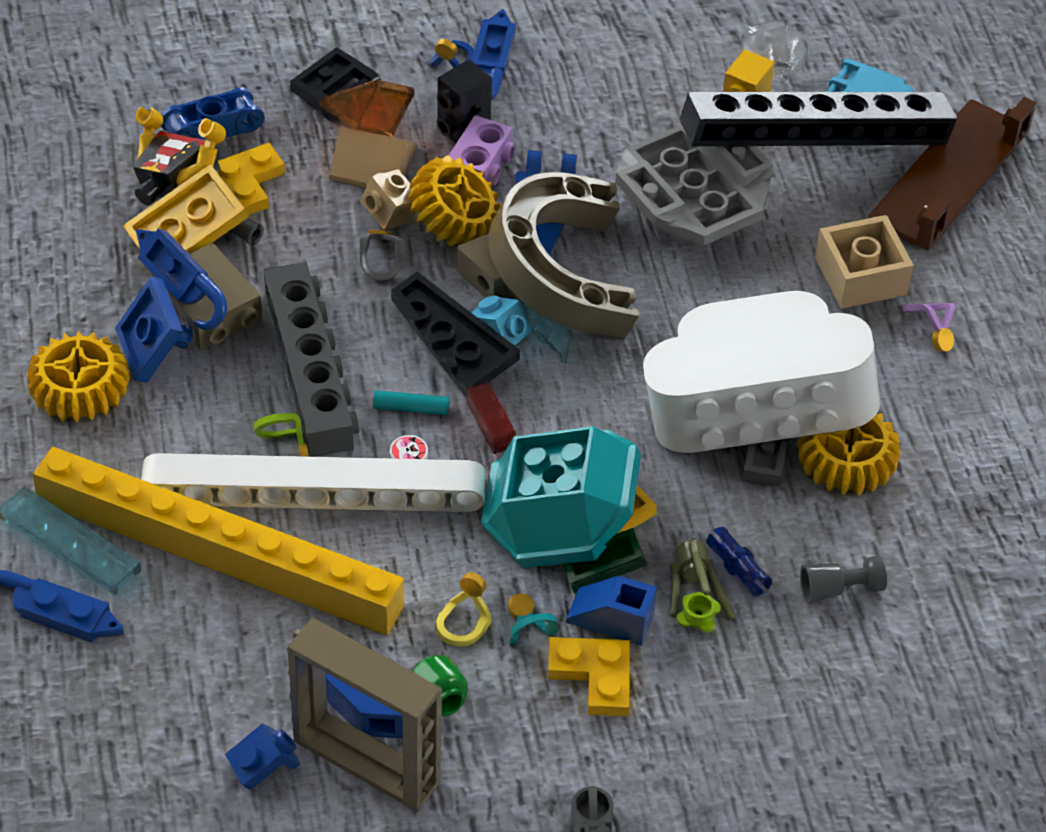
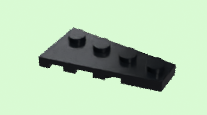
M419 272L414 273L391 290L392 302L467 399L520 360V349Z

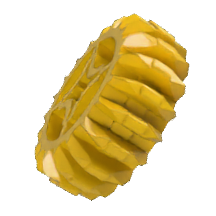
M447 155L441 159L436 157L434 160H430L416 172L417 175L409 185L411 190L408 198L413 202L410 210L418 213L416 222L425 224L427 227L426 233L433 232L436 235L437 242L445 239L449 247L456 244L459 246L489 233L491 223L501 205L496 202L499 194L491 190L493 182H488L483 178L484 171L478 173L474 170L473 163L464 165L461 157L453 160Z
M79 330L76 336L69 337L64 332L61 340L58 341L50 338L48 346H39L37 355L31 356L30 367H28L27 372L29 394L32 395V399H34L38 409H45L48 417L58 414L62 422L68 417H73L76 423H78L80 417L88 416L93 421L96 413L99 412L107 416L109 406L118 407L120 398L126 397L128 381H130L128 362L125 355L119 349L118 344H111L108 336L98 339L95 332L86 337Z
M879 413L869 422L853 429L798 437L797 448H799V464L804 465L805 475H814L815 485L826 483L828 492L833 488H838L843 496L848 490H853L860 496L865 488L873 493L878 485L885 486L889 477L893 476L896 472L897 461H899L901 454L899 434L894 432L893 422H884L883 413Z

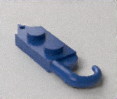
M501 9L490 19H483L471 60L492 77L491 101L495 99L499 92L516 32V23H511L504 9Z
M137 229L136 233L141 251L138 256L139 260L157 278L163 279L166 288L178 301L191 305L197 303L206 295L214 304V313L210 320L202 321L196 319L194 324L201 330H211L222 323L226 316L227 300L222 290L208 277V273L167 231L157 229L155 232Z
M0 570V585L15 589L12 601L14 609L20 614V617L91 643L97 637L124 634L123 626L110 612L109 603L40 578L34 580L11 571Z

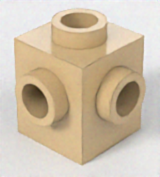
M399 169L373 175L367 181V187L360 199V202L384 231L411 223L416 213L410 210L413 203L408 198L411 190L409 187L410 183Z

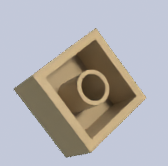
M887 215L820 228L815 259L840 309L908 295L914 265Z

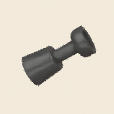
M881 556L868 557L863 562L862 568L843 571L838 564H802L800 583L804 599L807 603H812L841 595L844 591V586L865 583L870 591H884L887 586V573Z

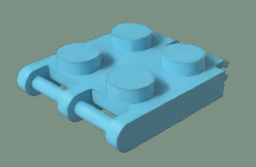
M849 58L844 59L841 64L842 70L837 76L831 78L828 83L829 89L827 90V92L914 91L911 86L905 84L906 79ZM846 74H850L847 80H845L844 77L846 76Z

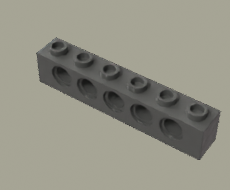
M307 262L264 269L265 295L297 415L301 420L302 433L305 444H307L309 457H316L354 450L353 434L359 433L356 412H349L347 407L351 405L350 391L347 383L341 384L340 378L343 377L340 356H333L332 350H335L332 328L326 329L324 325L328 323V317L324 301L318 302L317 297H320L317 275H310Z

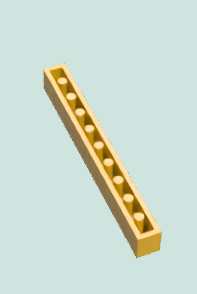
M52 446L33 472L37 502L381 634H389L404 608V578L59 448Z

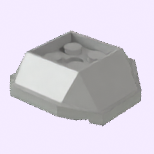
M681 124L625 148L620 165L616 171L615 182L655 227L665 230L680 247L692 243L704 246L762 220L772 178L773 164L756 146L692 147Z

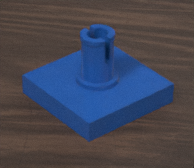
M151 276L115 327L134 380L146 383L173 346L185 349L188 347L187 343H190L193 338L192 328L188 325L180 324L163 279Z

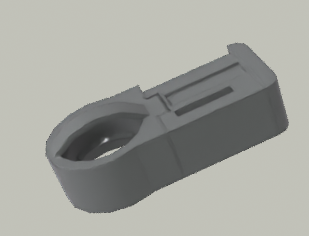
M594 786L584 787L577 791L573 796L571 804L573 832H611L614 804L612 797L607 791ZM589 801V818H586L579 813L577 808L582 803ZM597 802L602 804L607 810L606 814L600 818H597Z

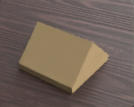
M340 126L330 170V180L366 188L367 181L373 175L380 172L386 173L399 169L405 176L417 150V143Z

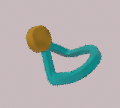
M524 593L513 595L508 603V612L517 620L510 630L509 645L518 642L521 629L529 624L534 625L546 635L557 634L559 626L556 617L549 613L534 615V601L529 595Z

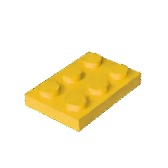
M210 164L125 223L123 227L139 249L137 229L155 232L157 229L167 231L191 254L213 243L247 219L249 215Z

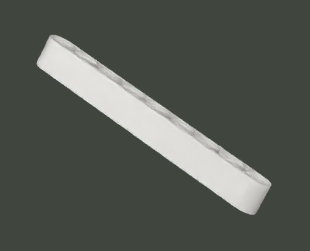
M157 453L151 454L144 459L141 480L215 507L473 512L481 509L485 503L486 471L480 463L470 460Z

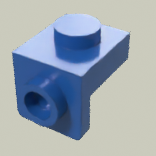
M263 723L225 754L242 786L250 790L282 764L293 770L300 765L293 752L297 748L296 744L288 733L282 729L276 731Z

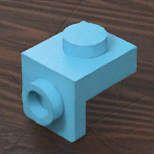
M495 295L489 296L481 300L478 304L479 307L471 312L514 346L532 332V327L520 300L501 298Z

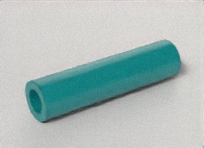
M381 390L374 391L373 409L446 416L449 413L450 397Z

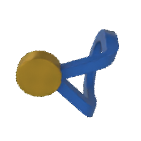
M440 39L435 46L436 54L429 65L436 67L445 59L454 68L460 65L455 58L458 52L457 48L465 50L470 60H472L474 49L464 41Z

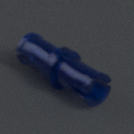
M722 526L714 529L715 533L722 539V543L710 533L706 539V544L722 559L725 570L732 576L736 575L753 596H760L765 593L755 581L758 579L768 590L772 584V578L753 560L754 555L750 549L742 547L725 527Z

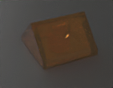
M376 79L321 98L319 101L321 107L355 130L393 137L415 92L414 87Z

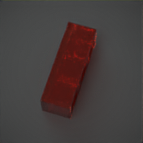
M490 383L468 388L467 405L493 454L506 451L511 440L516 436V431Z

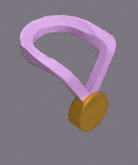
M954 303L902 305V312H926L935 330L932 335V343L937 351L945 352L952 349L954 336L948 327L955 311ZM946 309L940 323L934 310Z

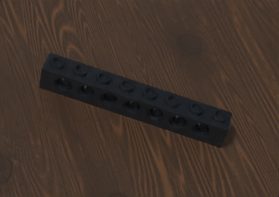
M688 92L680 116V122L692 147L947 145L957 121V116L943 92Z

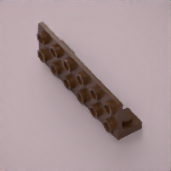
M1024 96L1016 107L1010 106L1004 115L975 100H969L956 115L957 121L948 144L930 145L871 211L869 218L887 215L899 237L929 251L1029 133L1036 102Z

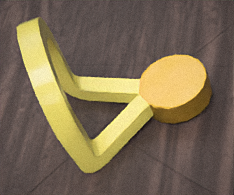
M474 572L464 574L460 580V587L463 591L445 605L436 620L437 635L442 641L452 646L463 647L476 643L492 623L491 613L481 597L486 590V582L480 575ZM471 596L481 615L475 630L464 636L451 634L444 627L446 618L459 603Z

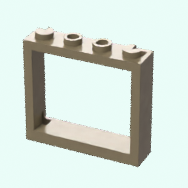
M312 617L302 630L297 629L293 633L294 639L286 649L289 662V698L292 708L291 721L293 724L294 742L418 812L441 782L442 688ZM325 672L403 715V754L327 712Z

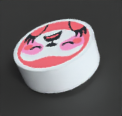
M414 435L398 437L390 446V459H428L427 444L423 439Z

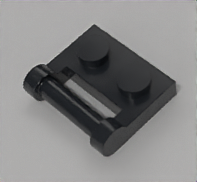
M336 47L290 80V91L318 108L327 120L334 121L342 114V110L365 92H372L381 85V79L373 69ZM353 78L359 80L335 99L329 97Z

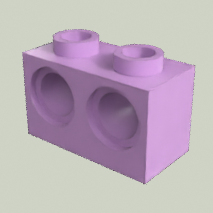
M475 115L449 156L453 160L461 157L464 165L473 163L475 171L478 173L484 171L483 178L488 182H493L492 185H496L500 179L502 167L506 162L510 163L515 154L516 144L512 142L513 127Z

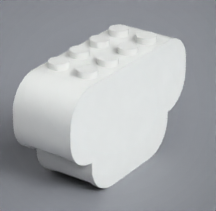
M786 291L699 306L688 312L681 319L678 325V337L667 339L654 346L645 356L643 363L655 436L662 446L680 453L701 452L853 429L869 422L880 408L876 358L871 328L864 320L857 316L845 313L829 314L826 303L820 297L804 291Z

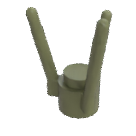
M689 540L681 543L675 551L677 561L670 565L672 572L670 616L675 617L677 615L681 577L684 576L688 581H699L704 595L711 593L708 582L709 578L728 619L734 620V611L715 572L714 563L708 559L705 544L698 540Z

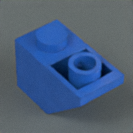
M616 576L580 587L567 615L566 623L617 639L630 640L631 643L642 646L654 617L657 587L622 576Z
M325 672L327 701L352 726L372 737L403 739V715Z

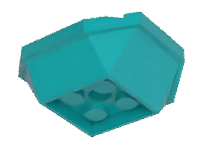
M595 426L514 436L502 458L491 465L481 524L486 533L510 554L512 559L521 568L596 560L605 550V543L615 536L633 515L641 453L635 443L611 430H600Z

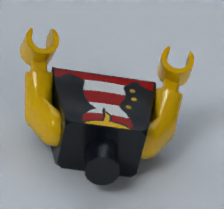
M143 107L137 109L135 118L139 124L144 126V134H140L138 156L133 170L140 182V186L135 190V196L141 203L150 206L158 197L163 198L210 164L216 172L221 168L216 158L218 150L215 149V145L221 143L226 137V130L222 125L207 118L203 119L199 124L198 133L206 140L165 131H159L154 135V130L159 129L163 123L162 115L152 107L150 113Z

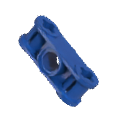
M240 87L225 93L205 96L199 100L167 107L161 113L163 117L161 128L170 133L206 140L199 135L198 127L201 121L207 118L222 125L226 130L225 138L257 130L263 124L265 116L262 109L253 103L254 98L251 91Z

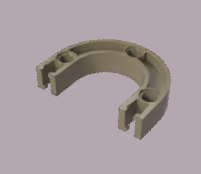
M563 172L535 174L518 182L509 191L495 215L488 236L492 261L504 283L528 307L557 324L583 332L625 339L639 317L638 308L632 307L628 309L630 304H633L636 299L634 288L593 281L571 273L550 257L539 241L536 226L540 224L564 223L606 232L620 210L619 201L613 200L610 202L617 193L616 183Z

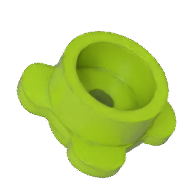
M695 592L684 596L682 599L683 610L677 615V623L682 627L691 626L700 629L704 633L713 631L715 629V615L720 613L721 610L719 602L710 595H704L702 592Z

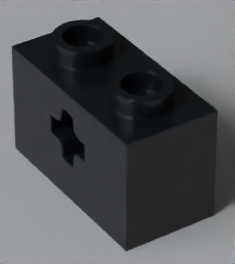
M470 59L438 77L437 128L444 136L449 137L455 143L458 142L475 115L491 120L492 77Z

